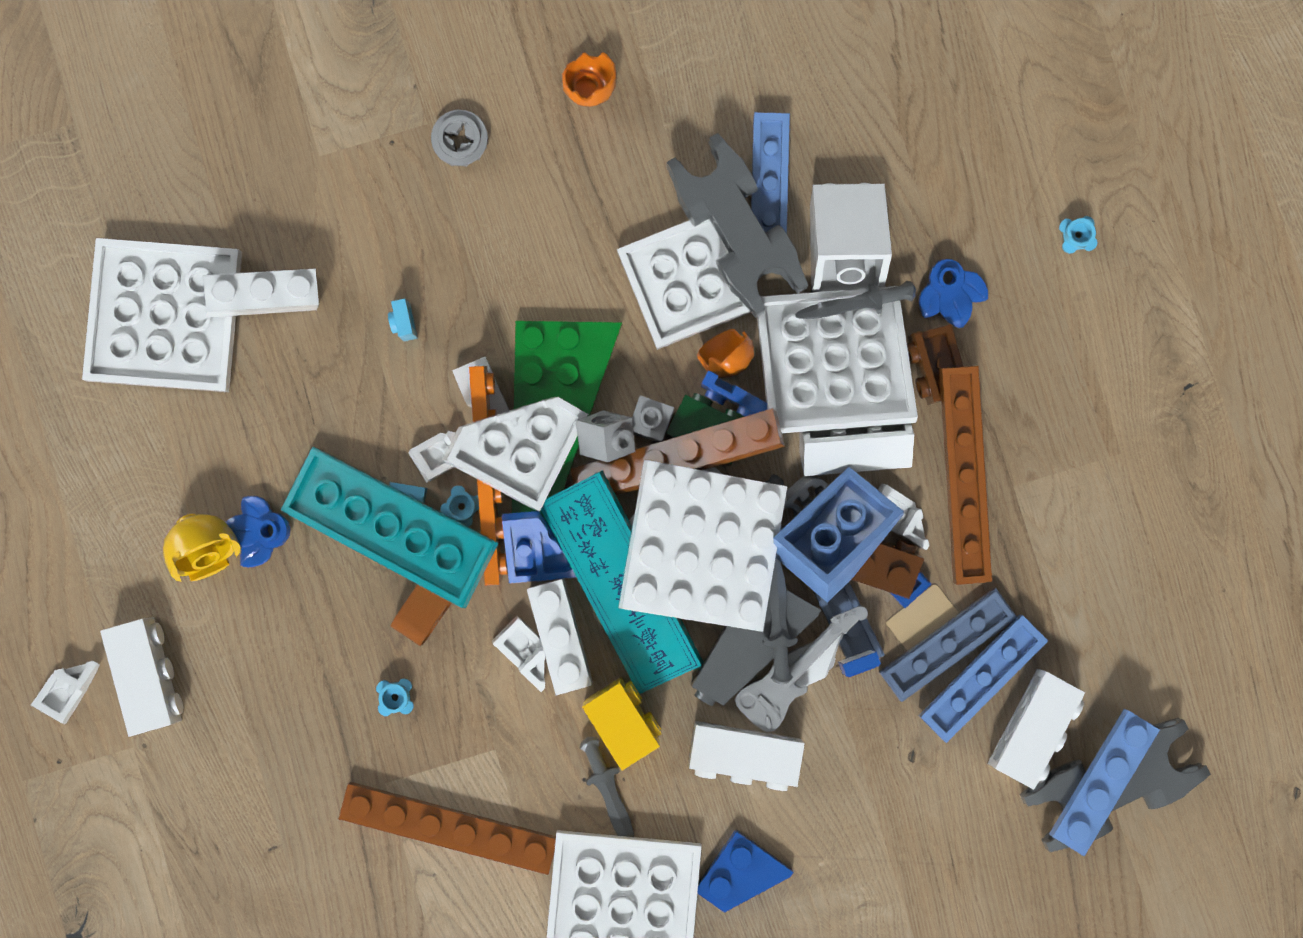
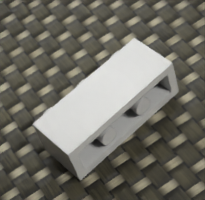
M316 269L203 275L207 317L317 310L319 306Z
M911 423L800 432L799 453L804 476L843 473L848 467L855 472L912 467L914 432Z
M565 579L528 588L527 593L555 694L560 695L591 686L593 680Z
M144 618L101 630L128 737L182 721L183 703L180 695L175 693L171 681L174 677L173 666L169 658H165L162 648L165 640L161 625L155 622V618Z
M1037 669L987 764L1034 790L1037 784H1042L1047 778L1050 771L1048 763L1054 751L1058 752L1063 747L1067 739L1065 730L1071 719L1075 720L1080 715L1084 706L1082 698L1085 692L1046 671Z
M695 721L688 766L689 769H694V775L699 777L716 779V774L731 776L730 781L735 783L752 785L753 779L767 782V788L787 791L788 786L798 787L805 743L799 738Z

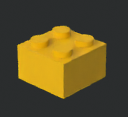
M622 677L585 699L582 705L583 710L621 771L659 748V736L662 735V729L651 711L644 714L639 706L642 703V697L633 682L625 683Z

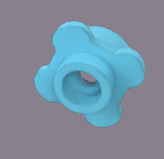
M1084 216L1074 221L1064 219L1060 223L1059 230L1063 233L1064 243L1062 244L1064 252L1072 254L1076 250L1085 249L1092 251L1096 248L1098 242L1095 238V222L1091 217ZM1080 232L1081 238H1077L1075 233Z
M457 485L451 489V496L446 503L441 505L440 511L469 527L473 523V515L479 510V499L477 495L472 496L468 494L463 486ZM460 503L465 504V508L463 510H460L458 508Z
M403 678L399 682L394 683L383 680L378 683L376 691L379 693L378 711L381 715L389 716L391 713L397 712L409 714L413 710L414 704L410 700L412 683L408 679ZM393 694L398 695L397 701L392 699Z

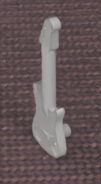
M857 606L831 617L832 623L789 667V672L793 676L792 680L784 685L773 682L771 679L774 673L773 664L770 672L764 678L752 682L738 692L735 702L739 710L763 731L771 732L776 730L785 718L790 703L808 691V686L800 687L795 682L842 633L846 634L859 620L867 618V608Z

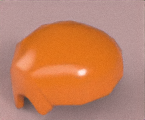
M585 52L582 53L575 61L570 62L563 71V91L573 102L581 106L593 107L606 102L616 87L615 63L604 52L597 57L590 56Z
M728 329L708 340L699 349L697 358L707 372L708 370L718 375V378H728L746 370L754 357V346L745 331L742 332L743 336H741L735 329Z

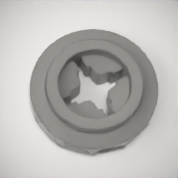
M466 110L449 111L442 115L433 126L431 133L432 147L439 159L451 166L467 167L474 161L480 160L481 155L487 148L488 133L483 121L472 112ZM463 126H465V136L472 143H462L456 152L455 142L449 136H458L460 131L463 130Z

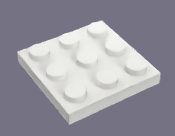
M709 219L695 227L690 221H686L617 249L657 350L750 313L739 298L730 291L716 265V260L729 252Z

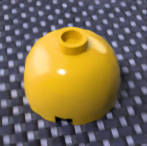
M187 514L182 516L164 538L163 544L165 564L170 575L176 581H181L180 576H189L190 581H198L210 577L230 565L227 558L233 552L236 558L240 553V544L227 523L217 516L208 514Z

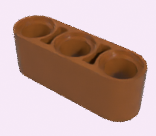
M417 584L394 618L391 627L421 647L452 603Z

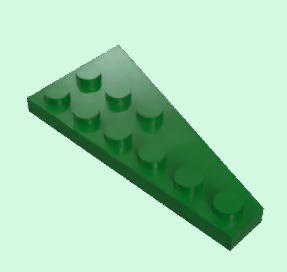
M515 321L514 409L551 397H559L587 413V416L591 415L606 368L612 356V351L623 325L622 322ZM578 435L547 498L564 490L579 447ZM512 498L511 513L536 511ZM540 510V511H539L540 514H541L542 517L545 519V517H544L542 511Z

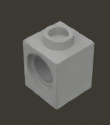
M640 395L632 416L633 434L656 443L662 442L674 407Z
M603 410L576 420L580 455L610 462L635 452L632 417Z

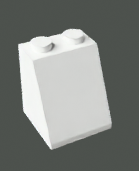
M826 183L823 185H813L810 201L811 293L868 288L869 283L877 287H885L892 257L885 184Z

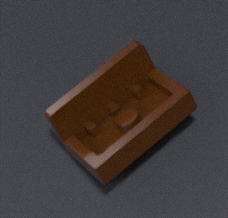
M951 324L924 332L918 331L908 337L909 362L916 365L919 375L915 379L917 392L921 399H926L927 405L941 402L939 369L964 367Z
M897 539L896 544L883 540L851 580L910 599L924 558L920 552L916 551L918 546L901 539Z

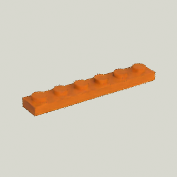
M487 366L469 367L473 422L497 415L496 409H490L489 395L495 394L494 373H488ZM477 479L481 534L499 543L484 572L485 586L499 585L503 580L502 575H508L506 553H501L500 539H504L502 517H498L497 503H503V493Z

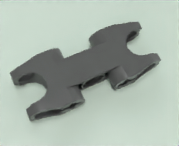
M717 133L711 136L708 142L717 168L710 175L704 177L691 175L676 157L666 162V168L673 182L678 202L692 225L695 227L708 219L712 223L729 252L717 259L716 265L730 291L739 298L756 318L765 311L763 301L757 289V281L763 275L770 273L781 275L797 294L808 287V283L802 271L797 251L785 230L780 225H776L764 232L745 200L746 197L758 191L755 180L743 159Z
M1176 718L1153 725L1160 729L1112 811L1143 797L1148 809L1164 807L1185 797L1192 789L1211 775L1207 765H1202L1201 763L1190 764L1176 769L1169 763L1167 753L1170 745L1189 729L1185 720ZM1074 760L1050 770L1042 784H1037L1034 790L1028 787L1019 794L1023 803L1029 807L1044 802L1058 801L1063 811L1086 773L1082 761ZM1109 817L1106 819L1095 840L1113 830ZM1049 833L1041 839L1045 849L1049 852L1069 848L1049 835Z

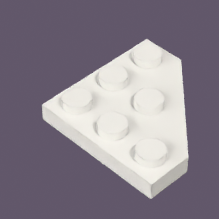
M551 397L458 427L442 460L533 510L540 511L578 435L576 420L586 417L588 414L559 397Z

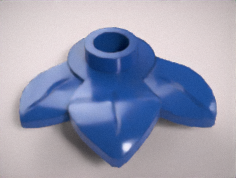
M942 259L937 261L930 269L929 283L919 295V308L924 318L934 316L940 312L948 323L957 328H963L971 317L972 302L986 301L988 299V289L984 280L977 273L964 271L962 266L955 260ZM946 271H951L953 278L950 283L946 284L943 281V275Z
M246 496L241 501L243 514L233 516L226 523L234 532L240 544V565L248 568L266 563L270 559L273 549L282 546L287 541L291 529L289 522L281 514L272 512L265 499L259 496ZM269 524L273 527V534L271 537L268 533Z

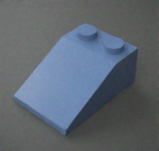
M848 467L773 538L774 544L777 547L775 558L828 603L856 575L904 515V511L853 469Z

